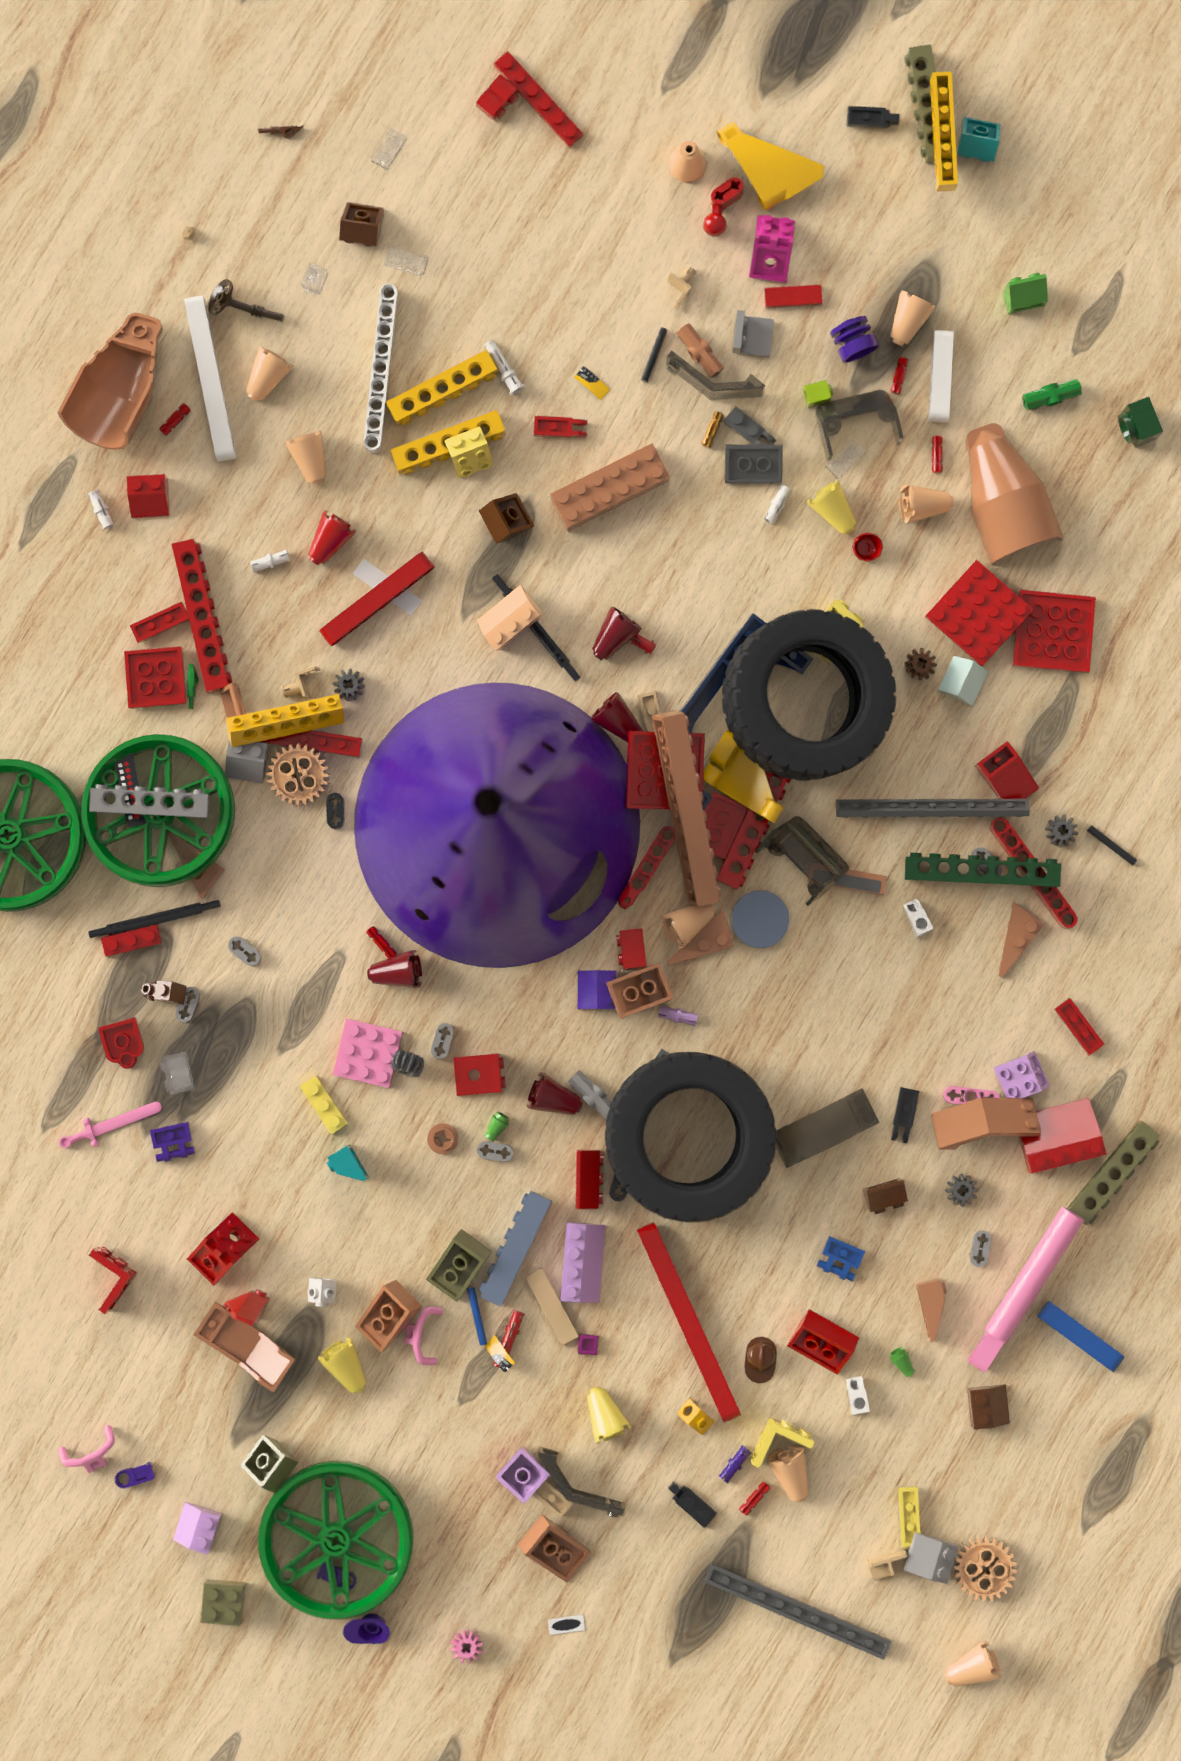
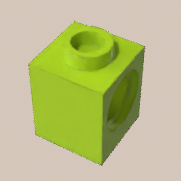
M827 380L808 384L803 388L808 408L828 403L831 400V396H833L832 386L827 384Z

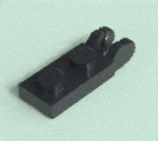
M900 1087L892 1124L894 1125L891 1134L892 1141H896L898 1128L901 1126L905 1127L902 1137L903 1143L908 1142L920 1091Z

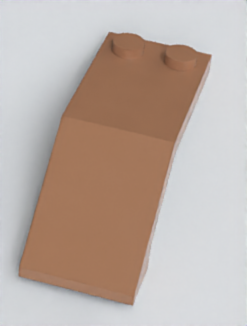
M979 1098L931 1114L939 1150H956L960 1145L989 1136H1039L1041 1134L1033 1098Z
M215 1301L193 1335L239 1364L259 1384L274 1393L295 1361V1358L256 1327L234 1319L230 1314L231 1312Z

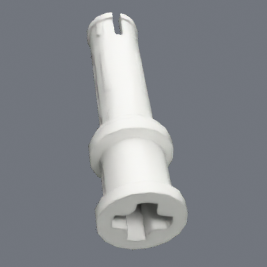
M495 341L487 342L484 348L487 349L494 364L501 373V380L509 388V394L513 396L521 392L525 385L521 384L517 378V372L510 368Z

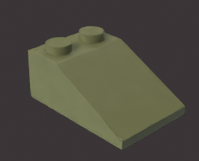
M461 1229L452 1239L426 1280L458 1302L493 1251Z

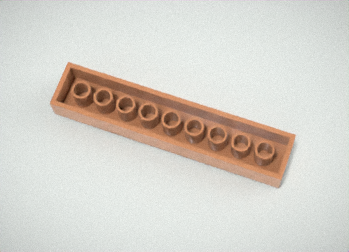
M675 710L652 715L687 902L696 907L720 902L721 890L719 885L716 884L718 875L716 867H713L712 863L714 853L712 848L709 847L710 832L706 829L705 825L707 816L701 804L703 802V795L698 788L700 778L698 773L695 772L694 767L696 765V757L691 751L693 741L691 735L688 734V717L684 712Z

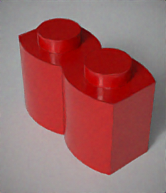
M500 74L478 98L476 106L493 121L496 118L500 119L506 111L505 107L508 104L512 105L517 100L518 89Z

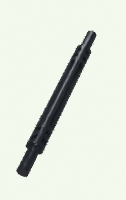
M498 574L492 578L503 592L502 595L504 597L513 591ZM536 621L529 628L560 667L564 668L575 682L578 681L581 677L570 664L571 661L541 624Z
M220 900L202 904L198 902L107 924L106 927L88 931L90 938L107 934L111 936L202 914L203 911L221 907Z

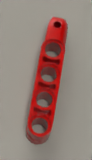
M665 826L659 831L618 899V905L622 909L626 910L632 906L640 892L648 885L675 841L673 827ZM665 830L672 832L673 838L671 840H665L662 837V833ZM656 846L661 847L663 850V854L659 857L654 856L652 853V849ZM644 863L652 864L653 870L650 873H645L642 870ZM640 879L643 882V887L641 889L633 888L632 881ZM626 898L630 899L629 903L625 902Z

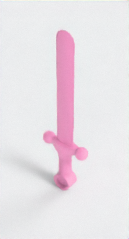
M153 1102L93 1126L90 1125V1119L85 1118L83 1120V1124L86 1125L85 1131L70 1137H62L59 1140V1145L62 1148H68L79 1140L89 1138L91 1145L97 1147L99 1142L95 1139L96 1136L159 1113L162 1105L159 1102Z

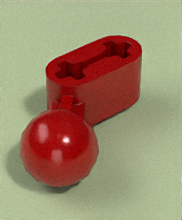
M730 178L712 191V212L703 221L704 231L708 235L718 237L725 232L727 222L723 217V210L743 196V182L740 178Z

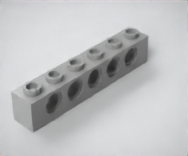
M96 784V788H91L89 811L208 818L209 794H205V790H193V793H185L186 789H174V792H166V788H154V791H146L147 787H135V790H127V786L116 785L115 789H107V785ZM109 793L114 794L116 797V801L111 805L106 802V796ZM129 794L135 797V803L131 806L125 802V798ZM149 795L155 799V803L151 807L145 804V798ZM168 796L174 799V805L170 808L164 804V800ZM188 797L194 801V805L190 809L184 806V800Z

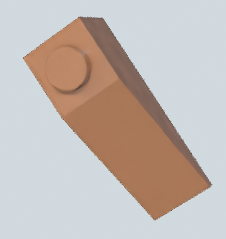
M940 1279L916 1283L930 1342H934L936 1339L945 1301L944 1294H947L945 1283H941Z

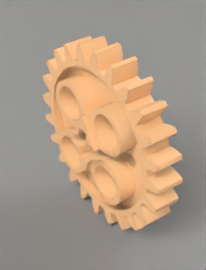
M300 743L297 744L296 748L290 744L289 750L282 747L283 753L277 751L276 755L278 758H271L274 764L268 765V768L272 769V771L267 772V775L272 776V778L267 782L274 784L270 788L271 790L277 789L275 796L283 795L281 801L288 798V804H291L295 800L296 806H298L300 800H302L303 804L306 805L307 799L314 802L313 795L318 798L321 796L318 790L325 791L322 784H328V781L324 778L329 777V773H325L324 770L329 767L322 765L326 759H319L321 752L315 755L314 747L309 751L308 744L304 748H301ZM293 758H296L298 772L303 774L300 777L303 791L300 790L298 777L293 775L296 772ZM302 758L308 759L310 766L307 768L302 767L300 760ZM282 763H289L291 771H283ZM312 777L315 784L308 786L305 783V778ZM293 781L296 784V789L289 790L286 787V783Z
M985 1536L984 1542H982L977 1537V1543L970 1539L971 1546L968 1547L963 1544L964 1552L958 1550L961 1557H955L959 1564L953 1565V1568L958 1570V1572L954 1573V1576L960 1577L956 1583L958 1585L963 1584L961 1587L962 1591L968 1589L967 1595L969 1597L974 1593L975 1600L981 1596L982 1601L985 1602L986 1596H989L990 1600L993 1601V1595L1000 1599L1001 1591L1007 1594L1006 1586L1012 1588L1009 1581L1016 1580L1012 1573H1017V1570L1012 1568V1566H1015L1017 1563L1010 1561L1014 1555L1012 1553L1007 1554L1009 1551L1008 1547L1002 1549L1003 1542L1000 1541L996 1545L995 1538L989 1542L988 1537ZM990 1551L988 1559L984 1560L981 1558L982 1552ZM972 1563L975 1564V1571L967 1572V1566ZM985 1565L989 1571L985 1572L981 1567ZM998 1565L1004 1568L1001 1574L994 1573V1569ZM982 1579H989L988 1586L980 1587Z

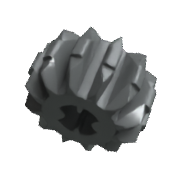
M349 669L346 675L345 671L341 670L343 676L336 675L335 678L339 682H333V686L338 687L334 689V692H341L339 694L340 699L346 695L347 702L350 701V696L357 700L356 693L360 696L363 695L359 689H364L365 685L359 683L363 682L364 678H358L360 674L358 671L352 675V669ZM351 681H353V688L351 689L350 687H348L347 689H345V683H350Z
M1057 815L1054 816L1055 822L1053 820L1048 821L1052 827L1045 828L1046 831H1051L1050 834L1046 835V838L1053 837L1050 842L1051 844L1057 841V847H1061L1062 843L1067 847L1069 846V841L1075 842V838L1072 835H1078V832L1073 831V829L1078 827V825L1070 824L1073 818H1069L1066 821V815H1062L1060 820ZM1061 826L1063 827V830L1066 831V833L1062 834V836L1061 832L1058 831V829L1061 828Z
M396 1051L392 1058L391 1068L406 1076L419 1077L424 1068V1059L408 1051Z
M959 1174V1180L956 1176H952L954 1183L947 1181V1184L952 1186L951 1189H945V1192L952 1193L947 1199L951 1200L955 1197L953 1204L957 1205L960 1200L961 1207L965 1206V1200L971 1205L972 1201L969 1198L977 1199V1196L972 1194L979 1191L978 1188H972L977 1182L974 1180L969 1183L971 1179L969 1175L966 1176L965 1180L963 1174ZM961 1185H964L963 1187L966 1188V1192H963V1195L960 1196L961 1193L957 1192V1190L961 1188Z

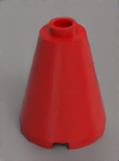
M324 510L308 552L309 560L316 565L320 563L325 564L357 532L355 528L351 531L349 529L351 525L335 514H332V516L327 515L329 512L327 510Z

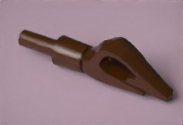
M270 126V128L258 129V133H271V135L280 133L285 138H291L304 126ZM293 131V133L289 135L286 134V132Z

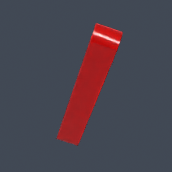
M423 551L323 626L319 630L320 634L331 647L336 645L426 576L435 566Z
M999 817L991 822V833L1009 857H1018V854L1022 852L1027 858H1035L1007 819ZM996 822L1003 823L1004 830L1002 832L996 830ZM1008 837L1015 839L1014 847L1007 845L1006 840ZM1025 866L1018 867L1023 876L1028 873ZM1042 867L1036 869L1038 877H1045L1047 875ZM1031 886L1062 928H1072L1077 924L1078 917L1057 887H1049V892L1044 894L1041 892V886ZM1054 899L1060 901L1061 906L1059 909L1053 908L1052 901ZM1066 914L1072 918L1070 925L1065 924L1063 921Z

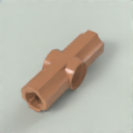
M690 323L680 328L676 334L687 347L691 358L700 364L710 379L718 375L724 368L712 353L713 351L707 341L703 338L701 339Z

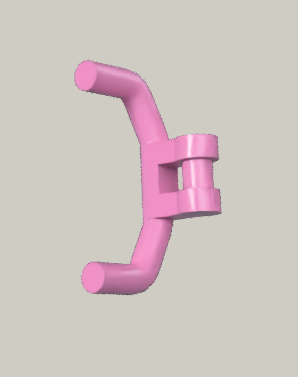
M426 1307L419 1315L416 1324L410 1323L405 1328L406 1337H404L403 1343L413 1345L416 1360L421 1365L437 1364L436 1358L423 1357L421 1337L423 1324L428 1315H442L443 1309L441 1307Z
M107 1425L104 1427L107 1437L104 1445L99 1450L80 1459H69L66 1447H60L58 1451L62 1464L66 1467L84 1466L88 1473L95 1471L100 1466H106L107 1461L104 1455L115 1442L112 1426Z

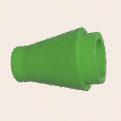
M497 1111L491 1118L485 1137L495 1141L509 1126L508 1122L510 1119Z
M899 1347L890 1353V1361L905 1377H909L915 1372L907 1350Z

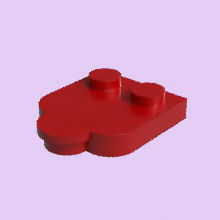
M136 1017L98 1027L106 1058L110 1062H118L125 1069L134 1067L137 1063V1057L144 1050Z

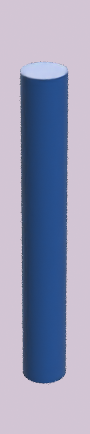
M467 1288L480 1346L485 1345L487 1340L475 1288Z

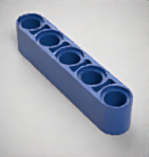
M1047 1301L1037 1315L1038 1318L1113 1373L1125 1358V1356L1050 1301Z

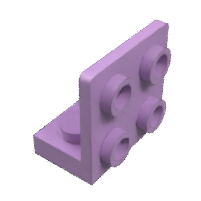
M1035 1051L994 1068L1006 1098H1024L1050 1086Z

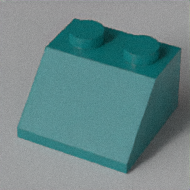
M964 117L957 154L964 158L973 157L984 162H994L1000 140L1001 124Z
M347 1145L327 1157L329 1161L326 1163L331 1172L335 1171L338 1175L361 1181L370 1178L351 1145Z

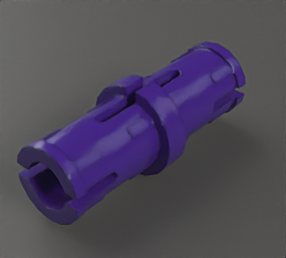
M743 1445L735 1456L728 1460V1465L718 1475L723 1479L728 1473L724 1479L726 1483H729L737 1470L740 1471L742 1469L741 1465L752 1453L747 1449L744 1455H742L746 1450V1447Z

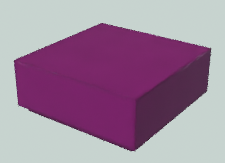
M579 1334L578 1354L597 1355L598 1335Z

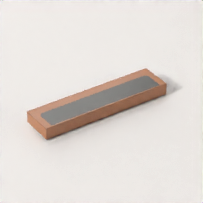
M811 863L807 882L884 895L887 876Z

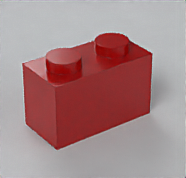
M643 928L620 930V935H616L617 947L621 946L622 954H618L619 966L623 965V969L647 967Z

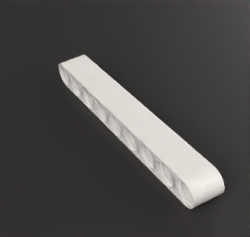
M392 284L383 285L379 298L364 434L365 448L371 454L380 452L383 443L386 401L388 398L398 307V292ZM388 291L394 292V296L391 298H386L384 295ZM389 309L392 311L389 317L382 315L385 310ZM384 328L390 329V333L388 335H382L380 333L381 330ZM381 347L388 348L385 354H380L378 350ZM380 365L386 367V370L382 373L376 371ZM377 384L384 385L382 391H375L374 387ZM379 402L382 404L379 410L372 408L374 403ZM373 421H378L380 426L373 429L370 427V424ZM371 440L378 441V445L373 448L369 447L368 443Z
M203 295L184 299L216 459L217 462L237 459L205 299Z

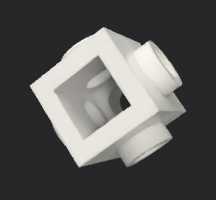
M309 1278L308 1302H315V1306L327 1307V1303H335L337 1280Z

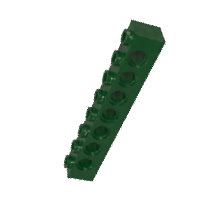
M910 852V856H906L905 880L1060 887L1061 863H1058V859H1046V862H1038V858H1026V861H1018L1019 857H1007V860H999V856H987V859H980L978 855H968V859L960 858L958 854H949V858H945L937 853H929V857H923L922 853ZM926 861L930 864L928 872L921 871V862ZM940 863H948L950 870L947 873H942L939 870ZM961 863H966L969 866V872L966 874L960 873L958 866ZM980 864L988 866L989 871L987 874L982 875L978 872L977 868ZM1000 865H1005L1008 868V873L1004 876L997 873V867ZM1019 866H1025L1028 870V873L1023 877L1016 873V869ZM1038 867L1046 868L1047 875L1045 877H1038L1036 875Z

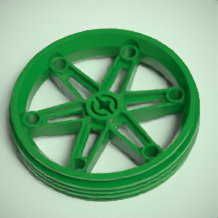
M165 734L145 735L115 747L94 768L82 796V827L86 840L95 856L114 874L124 880L142 886H174L199 876L222 854L234 827L235 800L231 784L224 770L203 748L177 736ZM154 750L148 790L146 791H154V788L157 786L160 765H165L164 788H166V792H174L172 790V751L179 752L200 763L210 776L177 789H186L185 793L196 789L205 790V794H209V796L218 792L220 803L218 825L212 838L187 817L176 816L197 833L195 838L170 825L175 816L151 815V818L150 815L143 814L146 824L134 826L117 833L116 828L126 823L125 815L99 829L97 812L89 811L91 788H96V784H105L110 789H115V785L119 786L117 773L114 772L116 769L115 763L128 754L133 753V756ZM167 750V756L159 758L160 751ZM115 775V781L111 784L107 783L108 777ZM209 781H214V787L207 790L206 784ZM151 795L147 796L145 804L148 807L154 805V797ZM171 796L166 797L164 800V804L166 803L168 808L174 805ZM192 798L184 802V806L187 809L194 805ZM152 828L161 829L157 856H152ZM144 831V871L122 863L111 853L107 845ZM169 831L203 850L199 856L188 864L174 870L162 872ZM110 832V838L106 841L102 840L103 833ZM204 838H209V845L202 847L201 841ZM157 863V870L150 872L149 866Z
M0 759V774H18L4 811H0V851L8 853L0 873V895L14 859L19 861L44 884L40 889L27 895L11 898L0 897V911H23L48 902L70 883L83 859L86 837L82 827L81 806L72 790L64 781L51 771L32 762L18 759ZM28 775L30 782L27 785H23L21 782L22 778ZM35 779L43 782L54 791L67 813L27 819ZM24 791L19 819L12 818L10 815L19 792ZM63 817H68L69 824L63 827L61 825V819ZM50 822L54 824L52 828L27 836L26 826ZM70 829L71 836L68 854L62 867L56 873L32 842ZM8 831L11 833H15L10 836V840L4 837L5 835H8ZM24 845L42 866L39 870L18 852ZM47 872H51L53 876L49 882L44 880V875Z
M348 1461L320 1462L303 1468L290 1476L269 1500L263 1512L258 1532L260 1562L266 1578L273 1589L292 1607L308 1615L323 1619H346L359 1616L373 1610L388 1599L406 1574L414 1542L410 1513L397 1489L378 1472L364 1465ZM339 1476L361 1481L376 1490L382 1497L346 1518ZM326 1477H334L336 1480V1484L332 1486L328 1485L326 1483ZM322 1478L323 1520L283 1505L287 1498L298 1488L310 1481ZM334 1492L339 1521L330 1522L329 1493ZM386 1501L389 1504V1508L387 1510L380 1509L379 1502ZM281 1510L287 1512L288 1518L285 1520L280 1519L278 1512ZM373 1510L376 1515L353 1533L348 1525ZM391 1510L395 1516L399 1531L397 1558L360 1537ZM294 1518L321 1527L318 1536L293 1523ZM275 1522L312 1542L281 1569L277 1563L273 1547ZM335 1536H338V1537H339V1539H338L339 1541H338L336 1544H334V1543H333V1540H334L333 1538H334ZM354 1543L378 1556V1562L350 1552ZM319 1546L323 1555L299 1569L297 1564ZM333 1558H342L343 1587H337ZM349 1560L389 1574L384 1582L374 1591L362 1598L350 1601ZM384 1561H393L394 1567L392 1569L386 1568ZM326 1562L333 1603L310 1598L298 1591L291 1582ZM291 1570L293 1577H284L283 1571ZM339 1594L344 1595L346 1602L339 1603L336 1600V1596Z

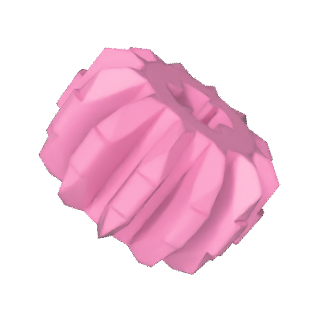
M463 1629V1636L457 1632L455 1634L457 1640H451V1643L455 1646H452L450 1650L451 1652H456L454 1654L455 1659L461 1656L460 1663H463L464 1658H467V1662L470 1664L471 1657L474 1660H478L479 1657L476 1653L482 1654L483 1652L479 1648L483 1646V1641H478L480 1638L479 1634L473 1637L474 1630H471L469 1635H467L466 1630ZM464 1643H466V1645L468 1643L471 1644L470 1650H468L467 1648L466 1650L463 1649Z

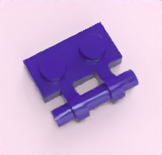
M189 1122L150 1130L153 1148L162 1149L161 1154H156L157 1162H169L174 1158L181 1157L183 1159L188 1158V1155L195 1154L194 1146L186 1148L185 1142L192 1141ZM179 1145V1150L169 1152L168 1146Z

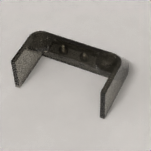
M876 390L822 403L817 407L815 416L827 462L831 461L833 456L829 437L840 432V420L877 411L881 421L891 422L896 444H901L904 436L897 409L885 390Z
M799 816L793 817L771 831L755 850L757 854L766 848L774 856L785 854L809 878L810 882L807 884V888L812 896L805 903L807 906L821 898L849 871L846 861Z

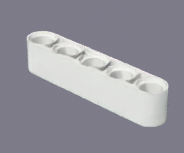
M934 330L929 422H949L954 331Z

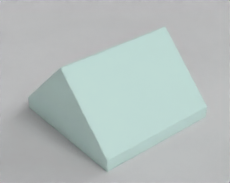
M953 656L938 691L973 706L988 671L972 660Z

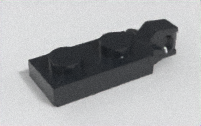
M848 106L847 127L884 129L889 128V125H899L900 114H892L886 108Z
M674 1482L668 1487L675 1495L672 1498L675 1503L703 1528L717 1515V1512L689 1487L683 1485L680 1488Z

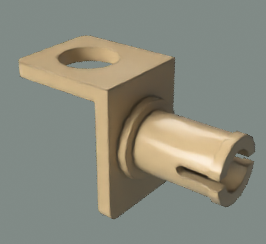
M689 265L685 267L679 277L671 272L667 280L669 284L683 293L676 302V310L689 295L691 286L688 285V282L696 274L694 268L690 271L691 266Z
M314 666L295 673L297 681L281 687L282 691H286L283 692L285 698L299 692L302 693L303 698H310L304 676L320 671V667Z

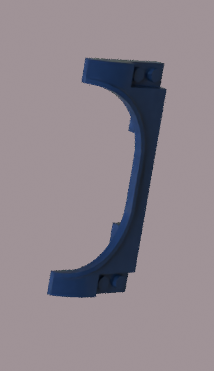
M754 613L750 615L742 628L738 630L679 711L684 712L688 717V733H691L696 721L723 685V681L726 678V669L730 660L733 659L737 648L750 634L767 624ZM794 651L786 653L776 665L787 667L803 674L813 661V658L804 651ZM703 790L702 809L704 810L713 797Z

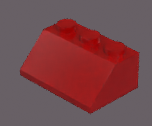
M577 1149L576 1209H599V1204H603V1193H599V1185H603V1173H600V1166H604V1154H600V1150Z
M808 1309L788 1342L787 1347L838 1375L853 1355L860 1337Z

